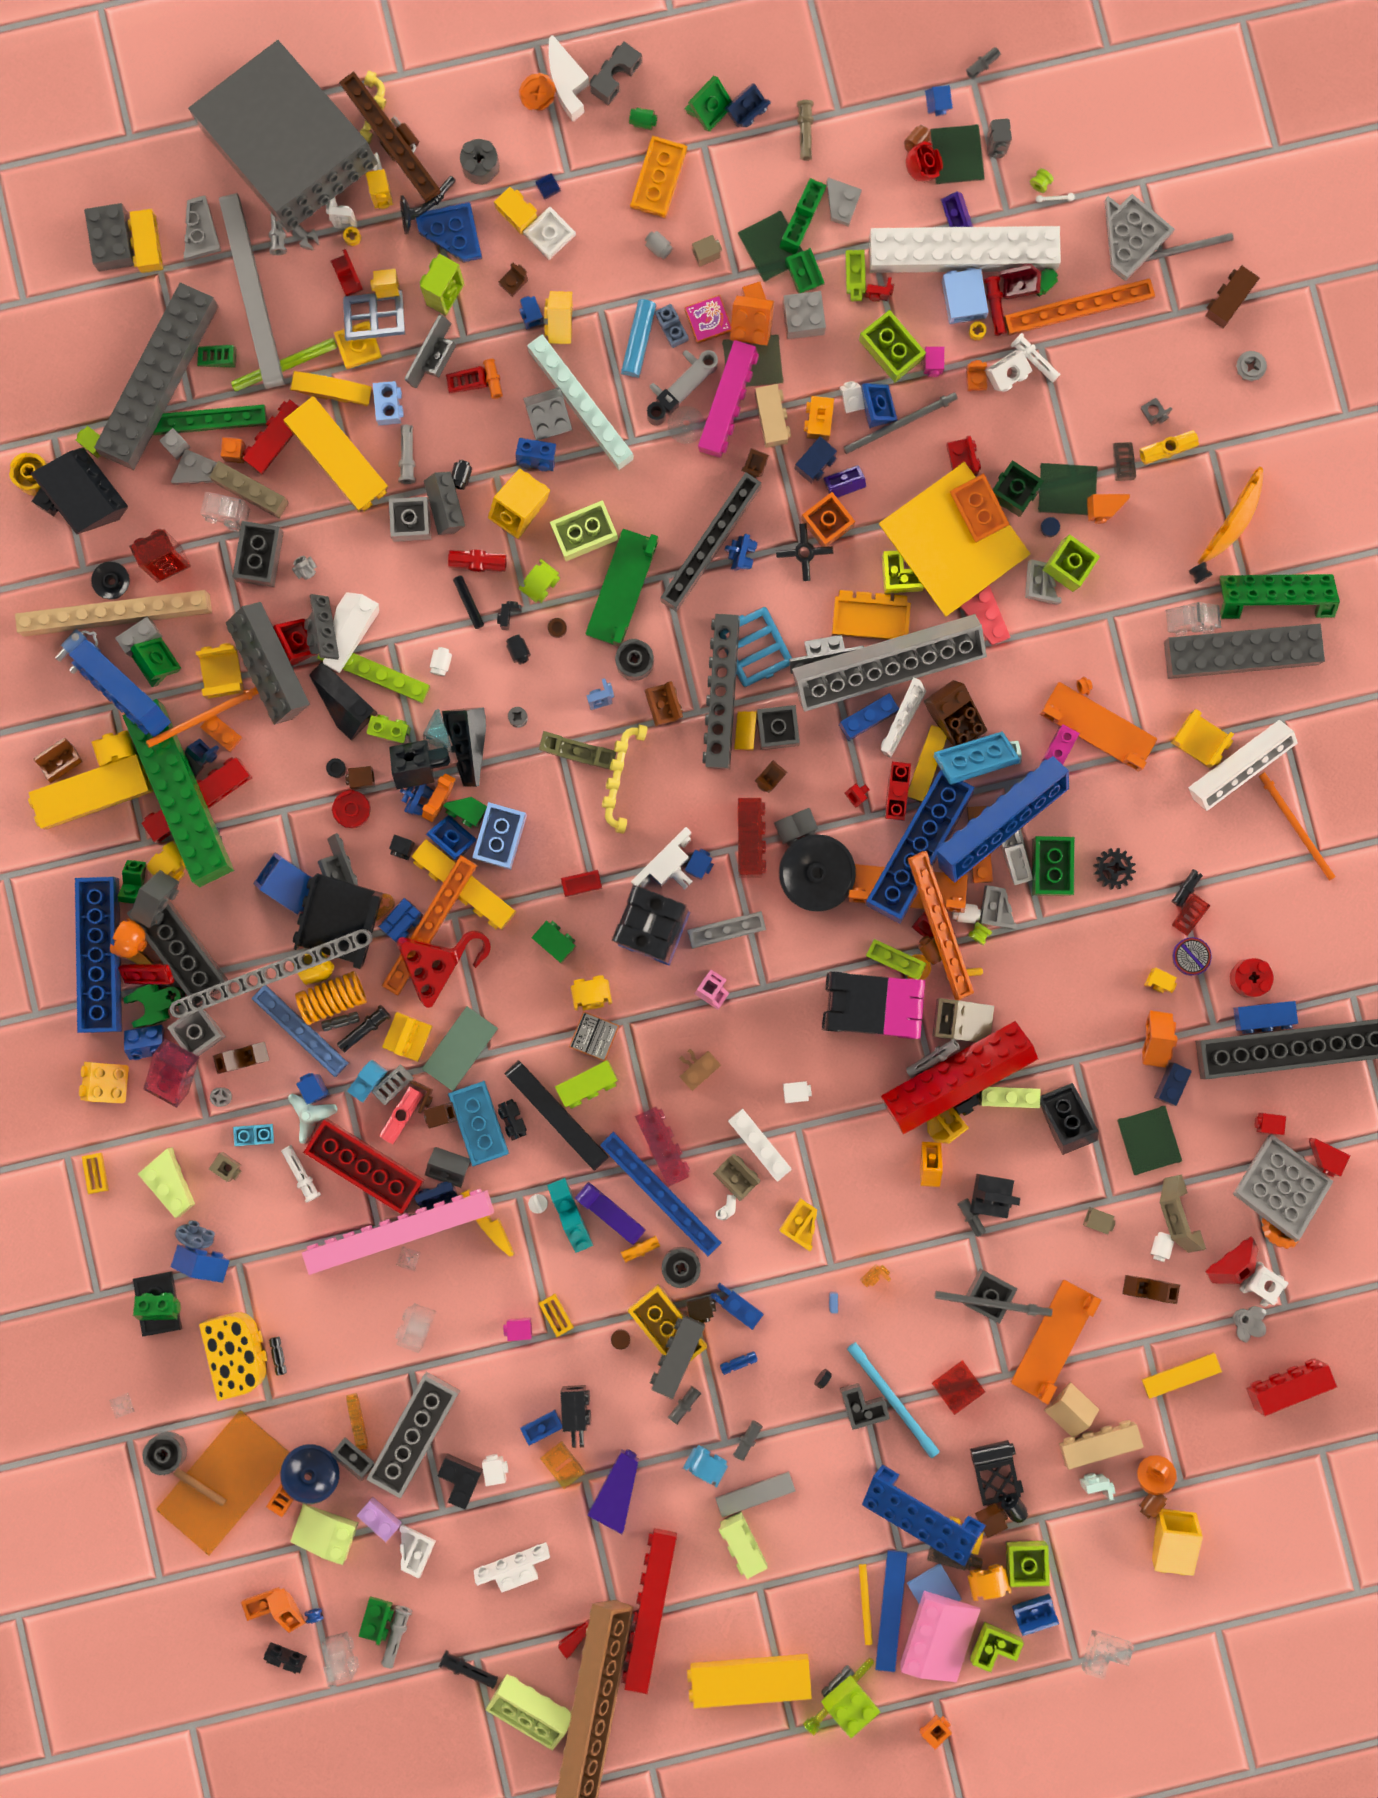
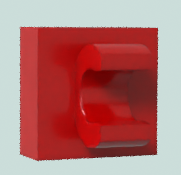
M856 783L845 792V795L854 807L857 808L868 799L865 794L870 789L866 784L859 787Z

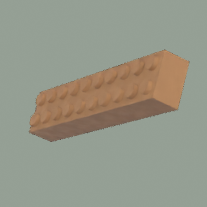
M617 1600L592 1604L589 1625L586 1630L585 1646L582 1651L581 1667L578 1672L579 1678L575 1689V1699L571 1709V1720L567 1730V1741L563 1751L564 1757L559 1772L560 1778L556 1789V1798H598L634 1606Z

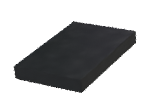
M172 1271L133 1279L135 1296H142L143 1293H150L154 1296H161V1293H171L177 1298ZM179 1313L176 1320H140L142 1337L182 1329Z

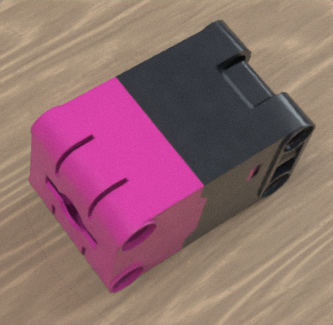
M834 971L827 972L825 990L829 992L827 1011L823 1013V1031L876 1034L908 1039L921 1038L925 980L867 976Z

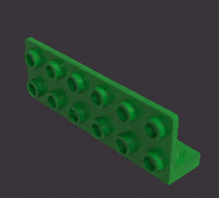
M626 529L622 530L587 627L586 636L618 647L623 643L659 542L658 536L651 534L650 537Z
M1333 574L1221 575L1219 578L1223 595V604L1220 612L1221 619H1240L1243 607L1250 605H1317L1315 609L1316 618H1335L1340 603Z

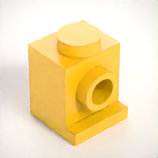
M1152 968L1144 986L1151 987L1153 985V989L1157 992L1173 993L1177 985L1175 982L1177 977L1158 968Z

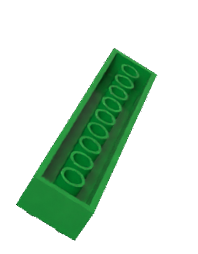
M158 699L153 700L170 720L165 706ZM126 714L122 715L191 881L198 887H202L235 871L177 735L149 748L146 741L153 737L149 733L145 735L136 724H133L126 717ZM170 723L159 734L173 728L172 723Z

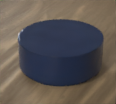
M1048 517L1041 523L1040 530L1044 536L1054 537L1060 530V523L1056 518Z

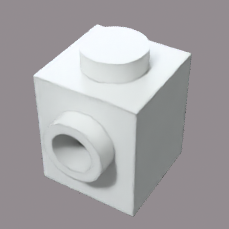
M497 1454L486 1456V1459L482 1462L485 1485L491 1486L505 1483L507 1480L506 1473L509 1472L507 1461H503V1456L498 1457Z

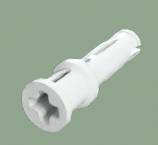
M1023 333L1010 345L1019 351H1023L1026 359L1028 358L1052 383L1061 375L1035 350V345H1031L1024 338Z
M290 1145L282 1149L281 1153H283L298 1181L297 1187L304 1194L305 1202L308 1203L319 1197L321 1193L317 1192L313 1184V1178L308 1177L293 1146Z

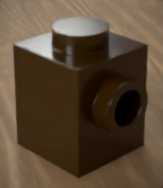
M709 1296L687 1301L690 1318L705 1323L711 1321L710 1318L714 1317L713 1312H716L714 1300L710 1301Z

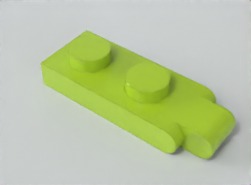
M846 250V294H850V301H862V294L866 293L865 250Z

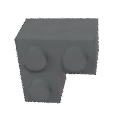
M159 870L139 889L130 917L148 928L154 923L158 924L163 918L164 914L162 911L167 906L169 900H174L178 895L179 890L177 888L180 882Z
M859 1383L840 1388L852 1430L890 1419L883 1396L864 1401Z

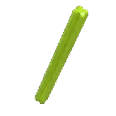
M330 338L279 360L282 372L336 349L337 344L335 340ZM260 369L231 381L234 391H239L262 381Z

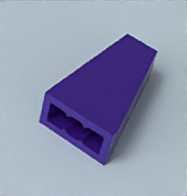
M621 1449L588 1511L589 1517L620 1534L624 1532L639 1458L636 1457L637 1454L629 1449L626 1451Z

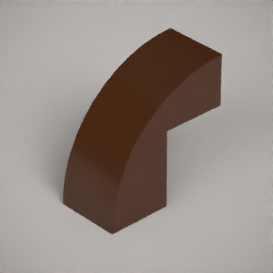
M265 1042L216 1054L213 1056L217 1074L269 1061Z
M1125 1275L1122 1294L1177 1304L1180 1285L1161 1280Z

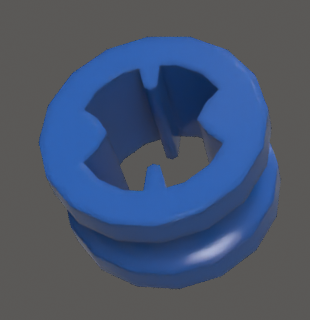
M316 1608L306 1611L304 1613L307 1616L306 1623L310 1624L323 1620V1615L320 1614L322 1609Z

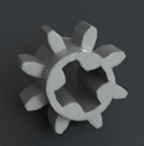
M301 556L293 563L295 567L292 570L298 579L303 577L304 580H307L316 573L314 568L317 565L311 557Z

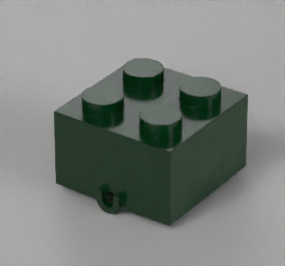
M1012 460L1005 472H1002L998 477L999 481L993 488V492L1000 505L1021 517L1029 503L1037 496L1036 493L1044 480Z

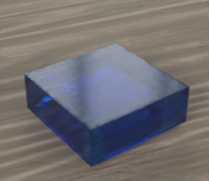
M552 173L535 181L544 200L561 192Z

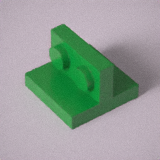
M713 75L688 102L689 104L684 109L688 115L699 119L704 129L710 132L727 114L725 107L732 100L719 78Z
M161 637L134 644L130 648L133 652L131 657L151 687L158 686L167 675L178 673L182 669Z

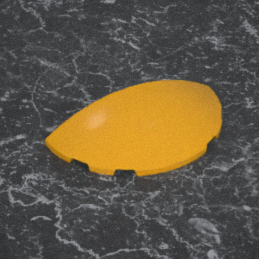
M1262 467L1256 468L1237 498V503L1223 525L1217 530L1197 563L1201 564L1218 556L1230 547L1243 533L1251 521L1259 502L1263 483Z

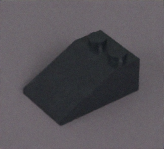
M1073 1083L1040 1096V1106L1062 1155L1098 1141L1099 1131Z

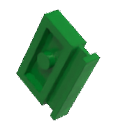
M811 248L785 258L798 294L825 284Z

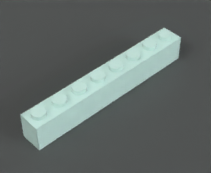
M543 334L529 343L527 347L530 355L555 388L560 387L565 401L616 468L620 470L634 460L633 452Z

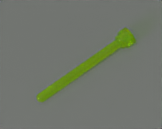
M868 1658L852 1677L856 1682L874 1664L872 1658ZM823 1707L815 1717L808 1718L803 1723V1726L813 1736L819 1731L821 1721L829 1714L826 1708Z

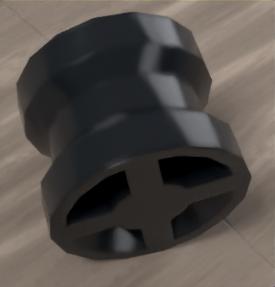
M1206 562L1188 571L1190 575L1194 576L1195 584L1213 575L1206 568Z

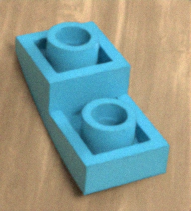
M273 1124L233 1127L234 1146L274 1143Z

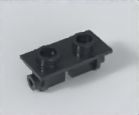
M511 1099L506 1101V1103L499 1104L498 1114L505 1122L507 1136L511 1137L513 1141L527 1135L523 1119L515 1120V1116L520 1115L516 1102Z
M270 1642L263 1660L277 1667L284 1663L283 1669L294 1674L296 1672L300 1674L307 1656Z

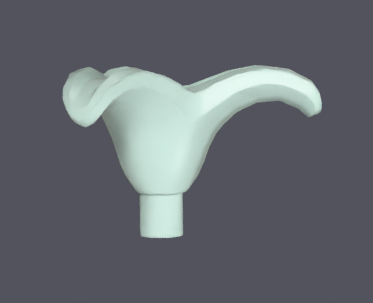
M296 1094L288 1096V1100L300 1118L299 1142L303 1144L308 1142L318 1122L337 1112L335 1104H306L305 1100Z

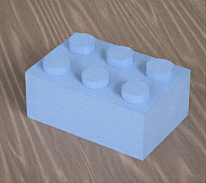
M488 802L472 858L511 870L527 814Z

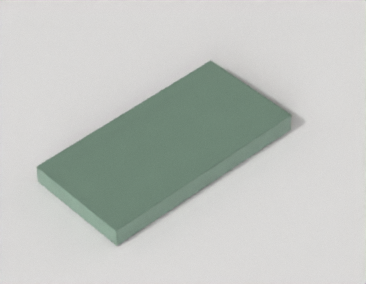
M466 1006L422 1070L454 1091L499 1028Z

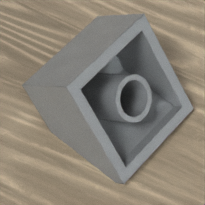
M204 1009L181 1017L167 1027L187 1057L194 1060L226 1037Z

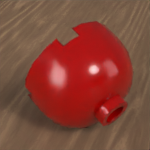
M923 141L915 145L906 156L907 171L916 181L927 182L939 177V171L943 168L941 155L937 149L934 150L931 147L933 144Z

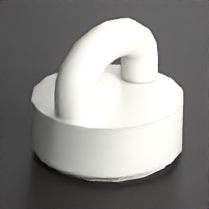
M535 1194L529 1199L528 1206L533 1213L538 1214L546 1210L548 1201L544 1195Z

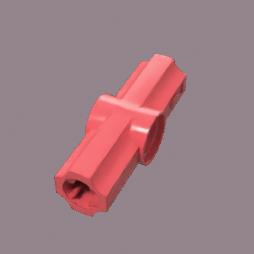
M409 1086L379 1136L387 1142L394 1144L407 1122L411 1119V1115L424 1094ZM399 1110L406 1112V1119L403 1121L397 1117Z

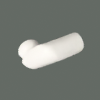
M727 1195L726 1205L716 1211L717 1219L727 1220L735 1213L736 1197L734 1195Z

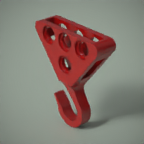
M469 931L465 933L453 948H445L405 937L398 939L397 946L418 998L425 1007L430 1008L434 1005L470 940L477 938L481 939L483 943L482 950L478 953L473 963L475 968L489 955L491 944L482 932ZM410 951H415V955L412 958H407ZM440 960L437 967H432L434 961ZM417 968H422V972L419 975H414ZM424 985H429L427 991L421 992V988Z

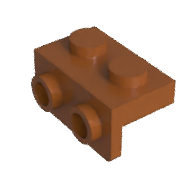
M672 681L644 690L655 726L673 723L683 717V710L678 702L677 691Z
M66 738L57 741L54 745L34 757V761L40 766L50 783L83 762L75 747Z

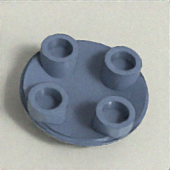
M192 1220L188 1224L178 1227L175 1231V1236L180 1243L188 1247L202 1249L213 1244L215 1233L212 1230L200 1227L197 1221Z

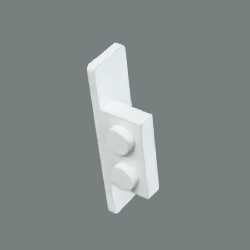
M547 1543L536 1545L474 1569L476 1585L478 1586L495 1579L501 1592H505L538 1579V1574L533 1564L550 1558Z

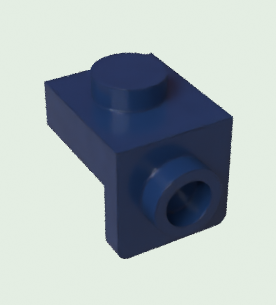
M199 738L187 746L185 752L202 767L206 763H212L218 755L216 753L219 747L216 745L210 749Z

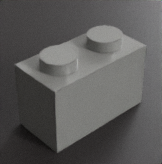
M146 617L115 639L125 654L131 657L133 652L130 648L134 644L163 636L153 621Z

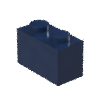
M820 436L798 460L794 469L811 484L814 480L819 481L825 473L823 470L827 466L831 467L837 460V450Z
M1169 1063L1154 1098L1171 1106H1177L1192 1071L1176 1063Z

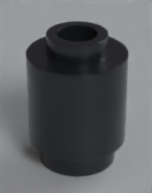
M459 460V462H454L451 475L456 489L465 490V487L468 486L473 468L469 466L470 463L467 461Z
M515 635L506 640V647L514 663L518 662L520 665L529 661L528 657L531 656V653L524 638H521L520 635Z
M1009 1494L1004 1497L1001 1506L1009 1518L1016 1523L1025 1521L1028 1517L1027 1508L1016 1494Z

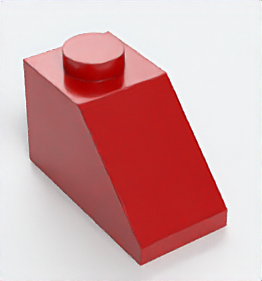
M1310 1138L1309 1143L1317 1166L1323 1169L1322 1173L1334 1178V1175L1342 1176L1351 1155L1316 1138Z

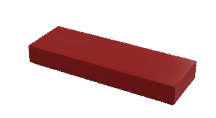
M122 964L118 968L125 984L171 985L175 981L169 965Z

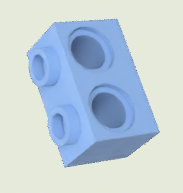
M395 381L373 383L375 415L378 425L401 424V417H404L403 406H399V399H402L401 387H398ZM386 391L393 392L390 397L383 396ZM387 410H394V413L391 416L385 415V412Z

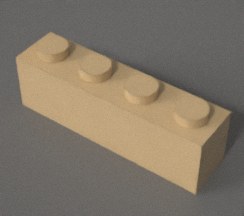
M1126 1420L1113 1428L1112 1426H1105L1096 1433L1088 1431L1079 1438L1068 1437L1063 1439L1059 1446L1065 1466L1068 1469H1073L1144 1448L1137 1424Z

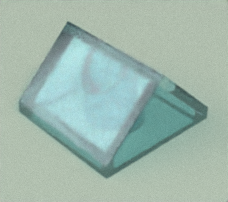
M437 709L423 733V740H427L429 744L437 748L444 747L448 752H451V743L440 710Z

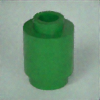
M638 107L636 109L632 108L629 124H632L634 127L652 130L653 126L656 127L657 115H655L654 110Z
M1044 268L1041 271L1040 293L1036 294L1039 297L1042 294L1045 295L1058 282V274L1052 268Z

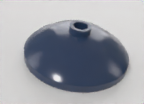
M313 1444L302 1445L292 1450L284 1459L280 1470L281 1484L285 1492L293 1500L303 1504H316L327 1499L336 1489L340 1475L338 1463L332 1457V1453L321 1446ZM306 1474L310 1475L311 1480H306L304 1476Z

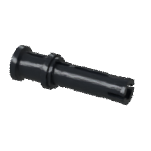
M379 1005L374 1013L370 1016L367 1015L364 1019L365 1021L339 1041L337 1045L345 1053L371 1030H377L381 1023L386 1019L389 1020L391 1018L390 1014L382 1005Z
M447 1650L444 1652L439 1664L440 1668L445 1667L453 1671L455 1675H459V1673L491 1687V1689L495 1687L498 1676H494L466 1663L463 1657L453 1656Z

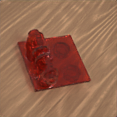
M963 1360L932 1382V1385L954 1415L985 1393V1390Z

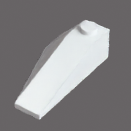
M346 592L336 607L333 619L339 659L324 658V665L338 673L341 672L379 614V604L363 594Z

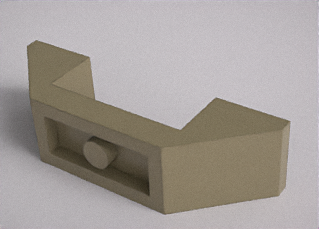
M1182 1174L1166 1177L1163 1182L1160 1205L1171 1239L1188 1253L1205 1250L1206 1247L1201 1231H1190L1180 1197L1188 1193Z

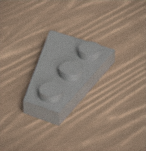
M206 196L187 200L184 260L187 261L221 251Z

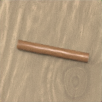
M176 1469L173 1475L220 1506L225 1504V1498L181 1469Z

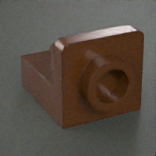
M514 262L510 265L511 269L498 282L512 297L528 281L527 271L520 264L517 266Z

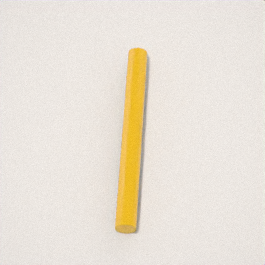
M859 1564L865 1645H872L866 1564Z

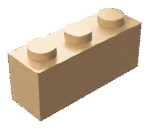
M778 384L755 388V398L765 448L788 444L791 432L790 427L785 424L787 411L786 408H782L781 401H784L782 389H778Z

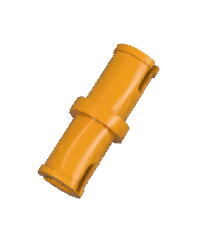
M655 1235L641 1243L636 1242L635 1246L621 1251V1255L625 1263L639 1256L643 1257L645 1253L661 1246Z

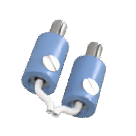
M75 629L61 644L63 649L55 658L61 662L68 653H71L79 644L87 639L84 633L93 635L95 644L91 641L89 642L98 651H101L97 647V634L94 631L84 630L80 632L78 629ZM74 666L69 669L72 674L78 671Z

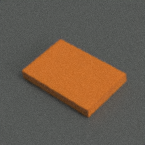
M984 473L950 491L975 543L1010 525Z

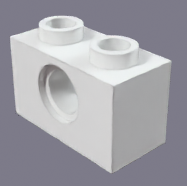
M1015 350L984 371L994 390L1005 392L1013 387L1012 384L1025 380L1028 377L1027 374L1033 370L1023 351ZM1011 368L1012 374L1008 377L1007 370Z

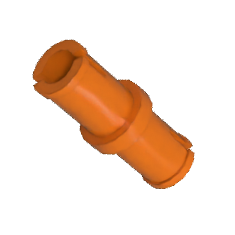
M486 359L483 361L487 376L485 380L489 384L491 398H501L503 396L499 382L501 379L500 375L497 374L495 359Z

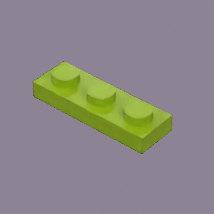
M876 939L873 940L866 954V957L913 979H920L927 964Z

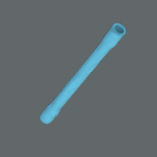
M856 1342L851 1344L847 1348L849 1353L861 1365L920 1442V1445L929 1457H935L940 1452L939 1449L924 1433L870 1363Z

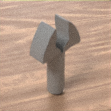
M300 225L294 229L302 237V241L299 243L302 248L314 250L308 243V239L315 240L319 245V239L314 229L311 232H306Z

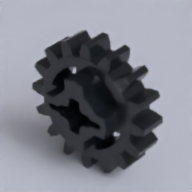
M1110 848L1108 849V854L1105 851L1101 852L1102 858L1096 857L1099 863L1093 865V867L1097 868V871L1093 874L1099 875L1096 881H1103L1102 886L1109 885L1110 890L1115 885L1117 890L1121 889V884L1127 886V880H1133V877L1130 875L1136 873L1135 870H1132V867L1136 864L1130 863L1133 857H1126L1127 851L1120 853V848H1117L1115 852ZM1112 856L1110 863H1104L1108 857ZM1121 859L1125 862L1126 866L1122 864ZM1115 865V868H1117L1120 871L1114 873V870L1108 867H1112ZM1103 871L1108 875V879L1104 876ZM1125 874L1122 880L1117 881L1119 875Z

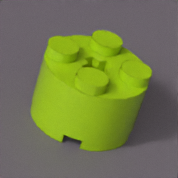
M542 559L539 560L541 565L536 564L524 579L523 584L525 586L522 587L520 585L518 588L535 603L538 601L542 603L548 596V588L550 586L554 588L560 580L559 572Z

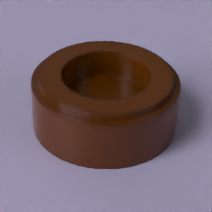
M554 618L548 623V632L552 637L560 638L565 635L567 626L564 620Z
M623 1329L616 1330L611 1336L613 1347L618 1350L627 1348L630 1344L629 1333Z

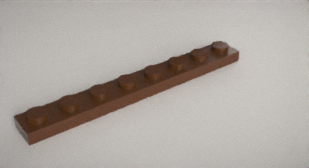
M352 72L339 82L340 86L423 200L427 203L441 193L440 188L356 73Z

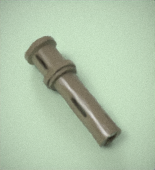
M811 100L797 102V107L799 108L797 123L800 125V159L804 161L812 159L811 125L814 122L812 117L814 103Z

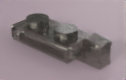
M931 1546L927 1556L928 1561L964 1571L970 1570L971 1566L981 1569L983 1564L981 1558L974 1557V1554L971 1553L966 1565L963 1566Z

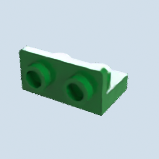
M370 1596L358 1637L376 1641V1645H380L382 1640L385 1641L389 1631L386 1628L387 1621L391 1622L394 1610L391 1609L393 1603Z

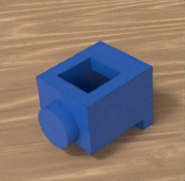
M535 296L522 298L520 300L522 308L519 311L526 329L544 323Z

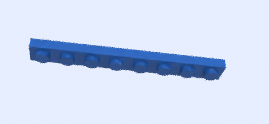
M615 1132L600 1144L607 1154L707 1256L722 1243Z

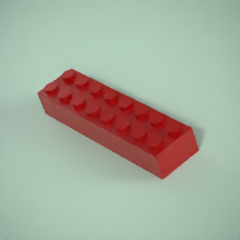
M1014 1021L884 1093L881 1097L888 1112L904 1135L1038 1060V1056L1031 1041L1018 1023Z

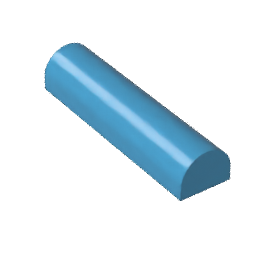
M638 300L621 370L623 375L640 377L656 310V303L650 300Z

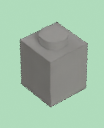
M174 428L159 440L176 460L183 455L185 449L189 450L191 448Z

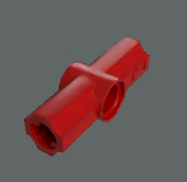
M475 549L470 550V552L449 550L448 567L465 568L474 572H485V570L506 571V554L487 553L486 551Z

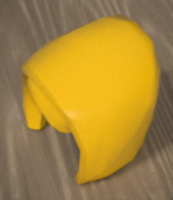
M306 954L303 960L306 964L310 965L313 958L311 955ZM329 960L298 972V975L305 985L319 983L327 980L332 975L334 965Z

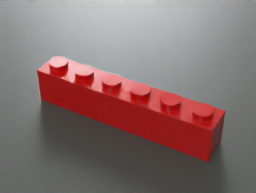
M237 757L227 759L223 763V767L210 771L207 774L208 777L204 780H197L208 809L252 779L248 770ZM162 809L156 813L148 814L144 818L145 821L141 823L155 843L159 844L172 835Z

